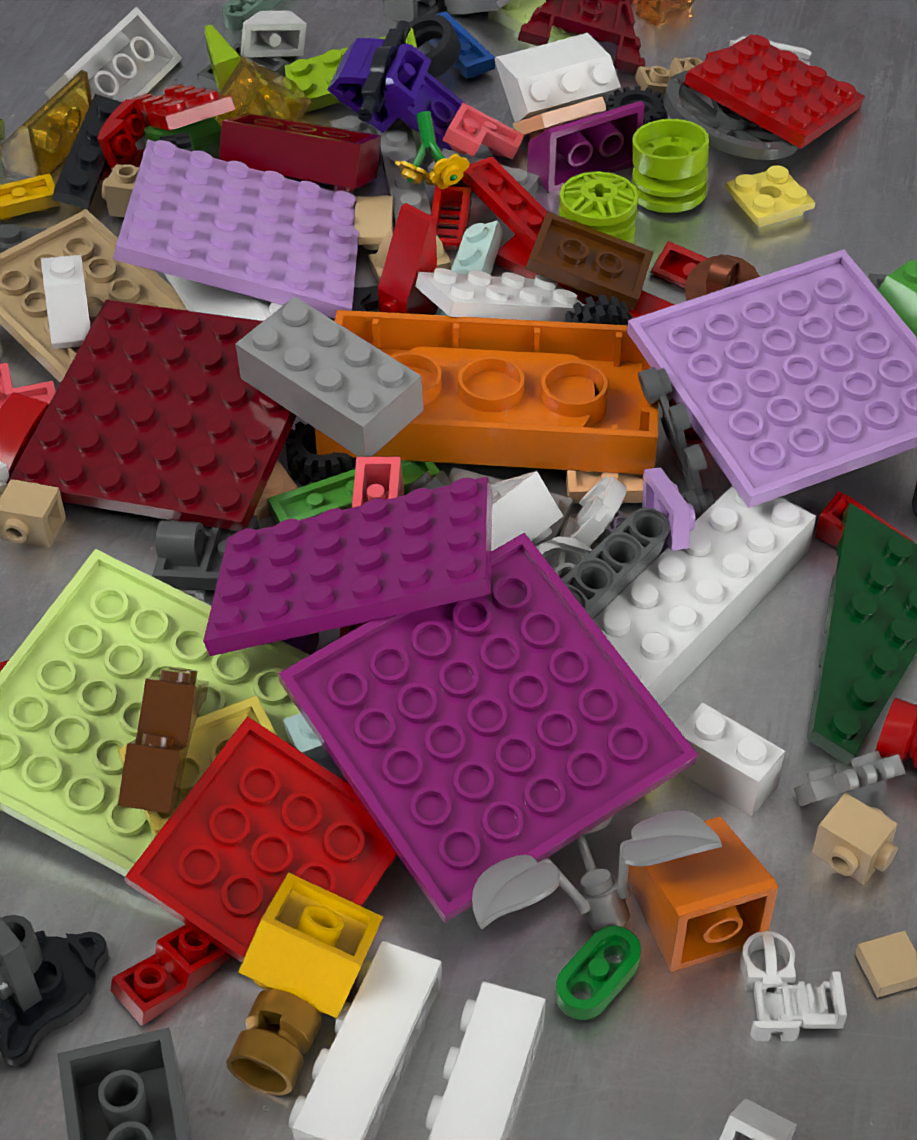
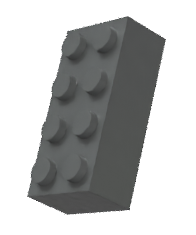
M170 1027L57 1053L68 1140H191L178 1060Z

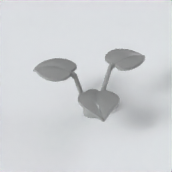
M672 810L656 814L636 824L631 830L632 839L621 843L619 875L617 878L606 869H596L585 836L582 835L576 839L588 873L582 877L579 891L550 859H544L537 863L530 855L514 856L492 865L478 878L472 895L474 915L479 927L483 930L498 917L523 909L544 899L560 885L576 903L579 913L587 915L590 926L595 932L607 926L623 927L630 919V912L625 901L626 898L631 896L628 887L629 865L649 866L715 848H722L720 838L699 816L689 811ZM610 817L609 819H607L606 821L599 824L598 826H596L595 828H593L585 834L596 832L605 828L607 825H609L612 817Z

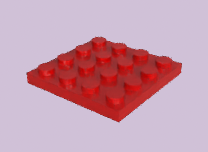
M753 34L688 70L684 80V84L800 149L858 110L865 98V95L857 92L856 88L850 83L833 79L827 75L824 69L810 66L800 61L793 52L780 50L771 45L767 38Z
M247 716L127 873L125 883L243 963L260 921L288 873L362 907L397 857V853L350 784Z

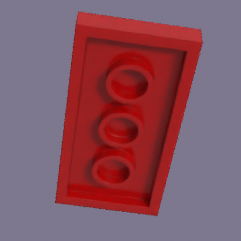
M183 84L164 88L165 94L153 97L149 93L132 98L137 100L148 126L168 131L235 110L230 95L219 94L217 90L206 91V88L184 87Z

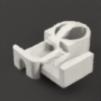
M763 931L753 934L747 939L742 950L740 970L744 977L745 991H754L758 1020L753 1021L750 1032L751 1037L756 1041H769L771 1034H780L781 1041H795L799 1036L801 1024L803 1029L843 1028L847 1012L841 973L832 972L830 981H823L820 987H811V984H807L805 987L804 981H798L797 985H794L796 979L794 966L795 951L792 944L784 936L776 932ZM756 950H765L766 972L753 965L749 959L751 953ZM776 953L784 959L786 967L780 971H777ZM826 992L830 993L833 1014H829Z

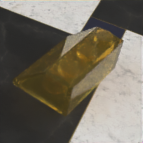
M79 71L0 145V159L5 177L19 181L49 173L52 176L66 162L92 102L87 71Z

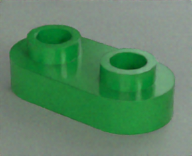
M607 926L596 931L557 976L555 998L561 1011L569 1017L579 1020L591 1019L601 1014L639 968L641 945L638 938L631 931L620 926ZM608 956H616L620 958L622 961L619 963H610L605 958ZM577 992H585L590 995V998L578 999L573 995Z

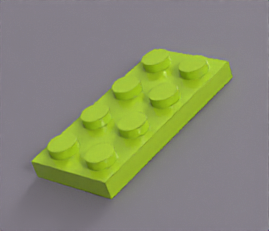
M411 28L406 38V44H412L418 49L413 28ZM349 47L340 50H329L325 54L309 59H299L292 64L285 65L289 105L293 116L340 103L327 89L345 51Z

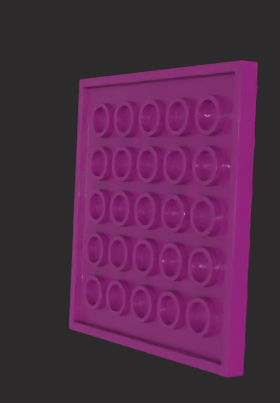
M525 532L491 551V594L369 621L278 673L280 684L444 923L472 906L475 884L481 874L492 865L518 855H530L537 863L548 858L695 764L699 756Z

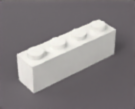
M385 941L381 942L374 959L368 957L365 959L357 978V988L359 990L352 1003H344L336 1020L335 1033L337 1036L330 1050L323 1048L316 1059L312 1072L313 1086L308 1096L304 1097L301 1095L292 1109L289 1128L293 1130L294 1140H375L442 990V961Z
M483 981L477 1000H467L460 1022V1031L465 1032L460 1048L455 1046L450 1048L444 1067L443 1079L449 1080L444 1096L435 1095L428 1111L426 1129L432 1130L428 1140L509 1139L544 1027L546 998Z

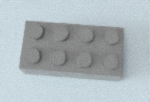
M295 296L235 344L242 380L358 457H372L423 412L421 375Z

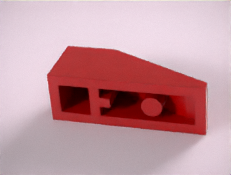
M405 203L400 207L378 286L379 312L435 315L438 306L417 289L415 285L418 272L434 273V270L437 268L436 218Z

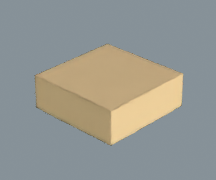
M905 930L857 944L855 955L877 998L917 987V952Z

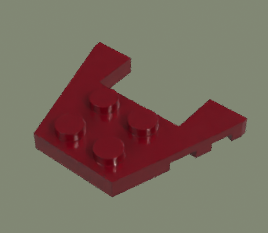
M546 0L540 8L538 7L532 13L528 23H524L521 26L517 39L536 46L547 44L552 26H555L569 33H588L599 42L616 44L614 68L636 75L638 67H645L646 65L645 59L641 58L639 51L641 48L640 39L635 35L634 31L635 19L630 0Z

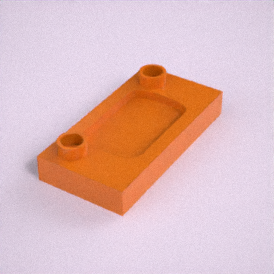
M337 310L336 323L422 376L423 412L372 457H400L401 460L628 474H644V469L655 468L659 401L649 405L643 394L638 372L649 369L651 366L627 333L628 325L449 317L442 315ZM315 428L318 455L338 452L346 453L354 458L358 457Z

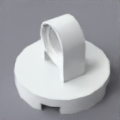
M608 476L603 477L579 502L583 506L575 520L569 516L559 537H573L588 546L593 542L599 545L628 518L627 515L619 510L626 495L627 487L613 476L611 478Z

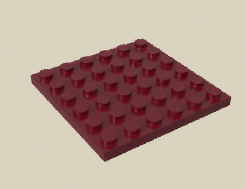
M105 300L7 484L13 479L58 487L62 502L174 521L201 522L203 526L233 531L247 529L297 415L241 379L235 344L263 321Z

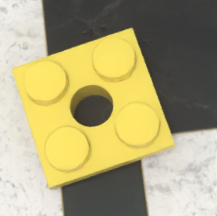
M771 166L767 171L754 175L742 174L737 176L735 180L728 181L725 184V189L758 227L801 216L803 211L815 207V201L807 194V190L800 186L789 175L788 170L782 166Z

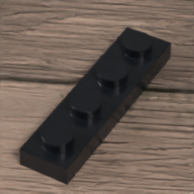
M94 95L55 185L53 200L89 210L108 163L97 138L105 121L122 102L101 95Z

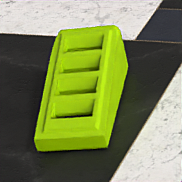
M211 24L205 26L207 53L219 91L225 92L243 86L240 55Z

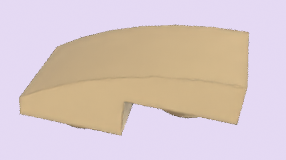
M688 57L686 59L673 58L670 69L662 66H639L635 80L638 86H641V90L645 91L647 87L652 88V93L659 91L662 93L661 97H664L667 85L672 77L683 71L690 70L704 61L695 57ZM688 88V89H690L692 92H693V91H697V90H695V89H693V88Z
M361 196L356 198L354 228L359 231L358 245H363L365 249L376 250L379 248L384 237L390 231L393 232V196Z

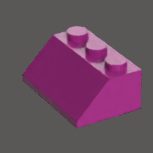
M638 101L544 131L528 142V172L540 176V185L549 194L561 190L565 182L581 173L596 171L614 173L633 167V135L638 128L643 126L645 104L642 101Z

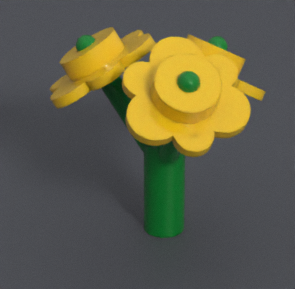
M431 112L417 113L422 144L413 164L406 161H395L394 165L402 171L401 177L406 179L408 183L421 184L423 180L427 185H437L441 189L456 184L463 178V172L470 165L468 159L460 157L459 154H453L448 159L445 158L436 144ZM427 150L430 151L435 162L433 171L429 174L420 168Z

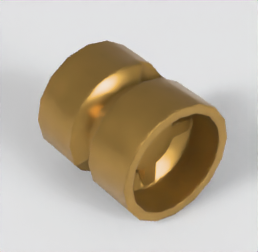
M267 989L257 995L245 1020L247 1030L241 1031L226 1060V1064L232 1075L243 1084L267 1094L281 1096L292 1091L304 1064L302 1054H306L311 1049L322 1020L318 1011L302 998L282 990Z

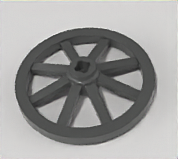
M688 70L678 73L669 81L663 97L664 107L671 119L691 121L702 126L708 133L710 147L738 157L756 160L782 159L793 155L799 150L795 145L764 128H760L761 126L710 98L713 107H711L688 89L691 88L690 86L684 84ZM679 96L700 112L685 108ZM758 138H760V139H766V140H772V141H776V142H763V141L759 140Z

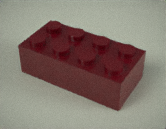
M247 112L222 120L219 160L226 162L239 161L251 169L262 172L275 171L283 175L284 178L286 176L298 178V182L310 181L320 186V182L332 184V189L335 191L351 193L354 192V189L364 187L366 183L377 178L381 135Z

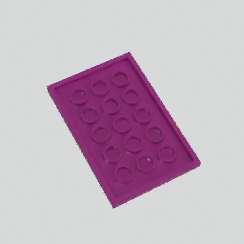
M488 476L477 479L462 478L451 485L430 490L419 488L404 496L387 500L382 498L372 499L361 506L344 510L337 508L329 509L319 516L301 520L286 519L276 526L258 530L244 529L233 536H228L203 640L209 656L491 594L492 489Z

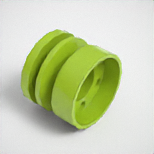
M661 119L649 122L637 129L633 135V185L636 187L639 195V205L648 210L661 213H678L693 209L703 202L707 196L708 173L706 165L708 164L709 136L702 126L681 119Z
M599 171L581 173L570 178L562 185L559 195V216L635 245V221L639 195L636 187L630 181L614 173Z

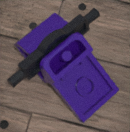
M405 20L399 21L396 29H389L385 39L357 38L345 51L327 90L338 101L355 111L361 121L373 125L381 133H384L398 117L406 122L411 129L420 133L416 114L430 111L437 146L441 152L443 149L453 150L448 143L443 141V138L460 106L465 102L427 72L432 60L412 44H406V38L411 30L409 22Z

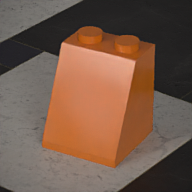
M721 816L705 820L704 822L719 836L722 848H715L649 866L629 865L628 883L670 973L742 951L745 942L750 936L757 932L769 931L778 885L772 875Z

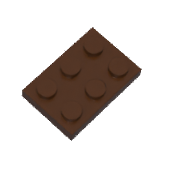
M547 211L525 269L596 297L598 295H606L607 301L610 300L611 296L617 297L619 303L623 301L628 309L634 311L654 252Z

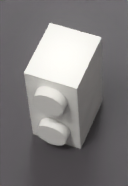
M703 702L679 728V731L699 755L696 763L682 771L681 774L752 817L779 784L785 750Z

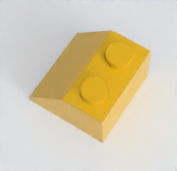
M288 873L262 917L238 973L251 978L258 986L264 989L282 990L294 994L307 1001L318 1013H326L337 1019L383 916Z

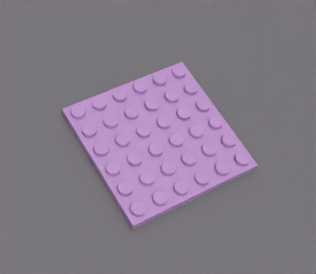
M148 140L117 240L113 260L284 305L295 296L325 316L335 319L337 310L352 311L359 231L354 228L356 198L349 192L326 190L310 181L298 182L287 179L275 171L262 172L251 169L239 161L226 162L213 158L210 154L203 151L191 152L180 149L168 141L158 140L155 142Z
M845 249L628 320L627 333L651 368L655 367L656 370L665 368L672 386V392L669 394L676 404L684 403L693 429L748 508L917 447V337Z

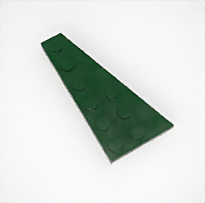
M850 502L842 515V537L837 546L836 555L838 556L836 573L831 583L824 627L826 637L818 665L820 668L819 681L813 696L807 740L847 766L851 762L850 760L857 754L917 653V544Z

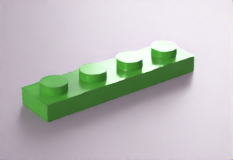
M401 460L404 495L411 492L408 486L427 471L432 477L440 472L434 462ZM356 469L267 498L268 510L275 523L278 524L286 519L301 520L319 516L329 509L337 508L344 510L352 508Z

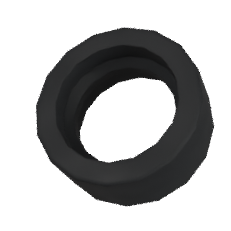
M429 14L409 22L411 25L409 28H413L418 48L432 39L442 38L438 46L425 54V56L432 60L427 71L430 75L436 78L444 74L455 64L461 50L459 37L450 21L441 15Z

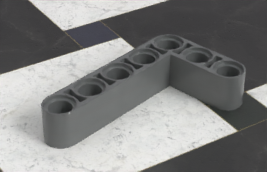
M638 509L561 579L592 619L660 556L670 531V523L667 517L656 509Z

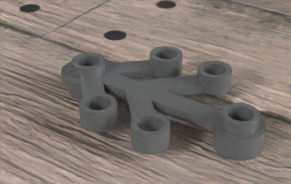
M655 367L638 372L639 382L648 404L650 405L658 401L664 414V417L660 418L663 430L677 455L675 460L679 473L689 491L682 493V496L687 503L692 505L695 519L697 520L715 503L710 489L703 490L699 471L707 468L706 460L699 444L687 447L683 430L692 427L691 420L684 403L672 407L669 406L665 394L672 392V386L665 368L656 370Z

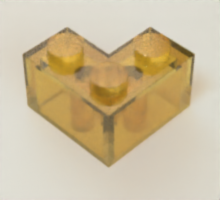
M242 56L219 93L232 97L235 110L214 116V118L221 126L222 120L247 112L299 121L312 101L294 81Z

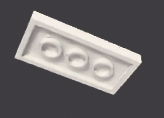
M436 268L434 273L418 272L415 285L417 289L449 317L562 322L566 321L565 314L568 310L575 313L574 304L579 302L584 306L583 303L576 299L577 295L563 289L558 285L557 281L540 275H536L535 279H528L515 273L506 272L503 273L502 277H496L477 270H471L468 275L457 274L452 270Z

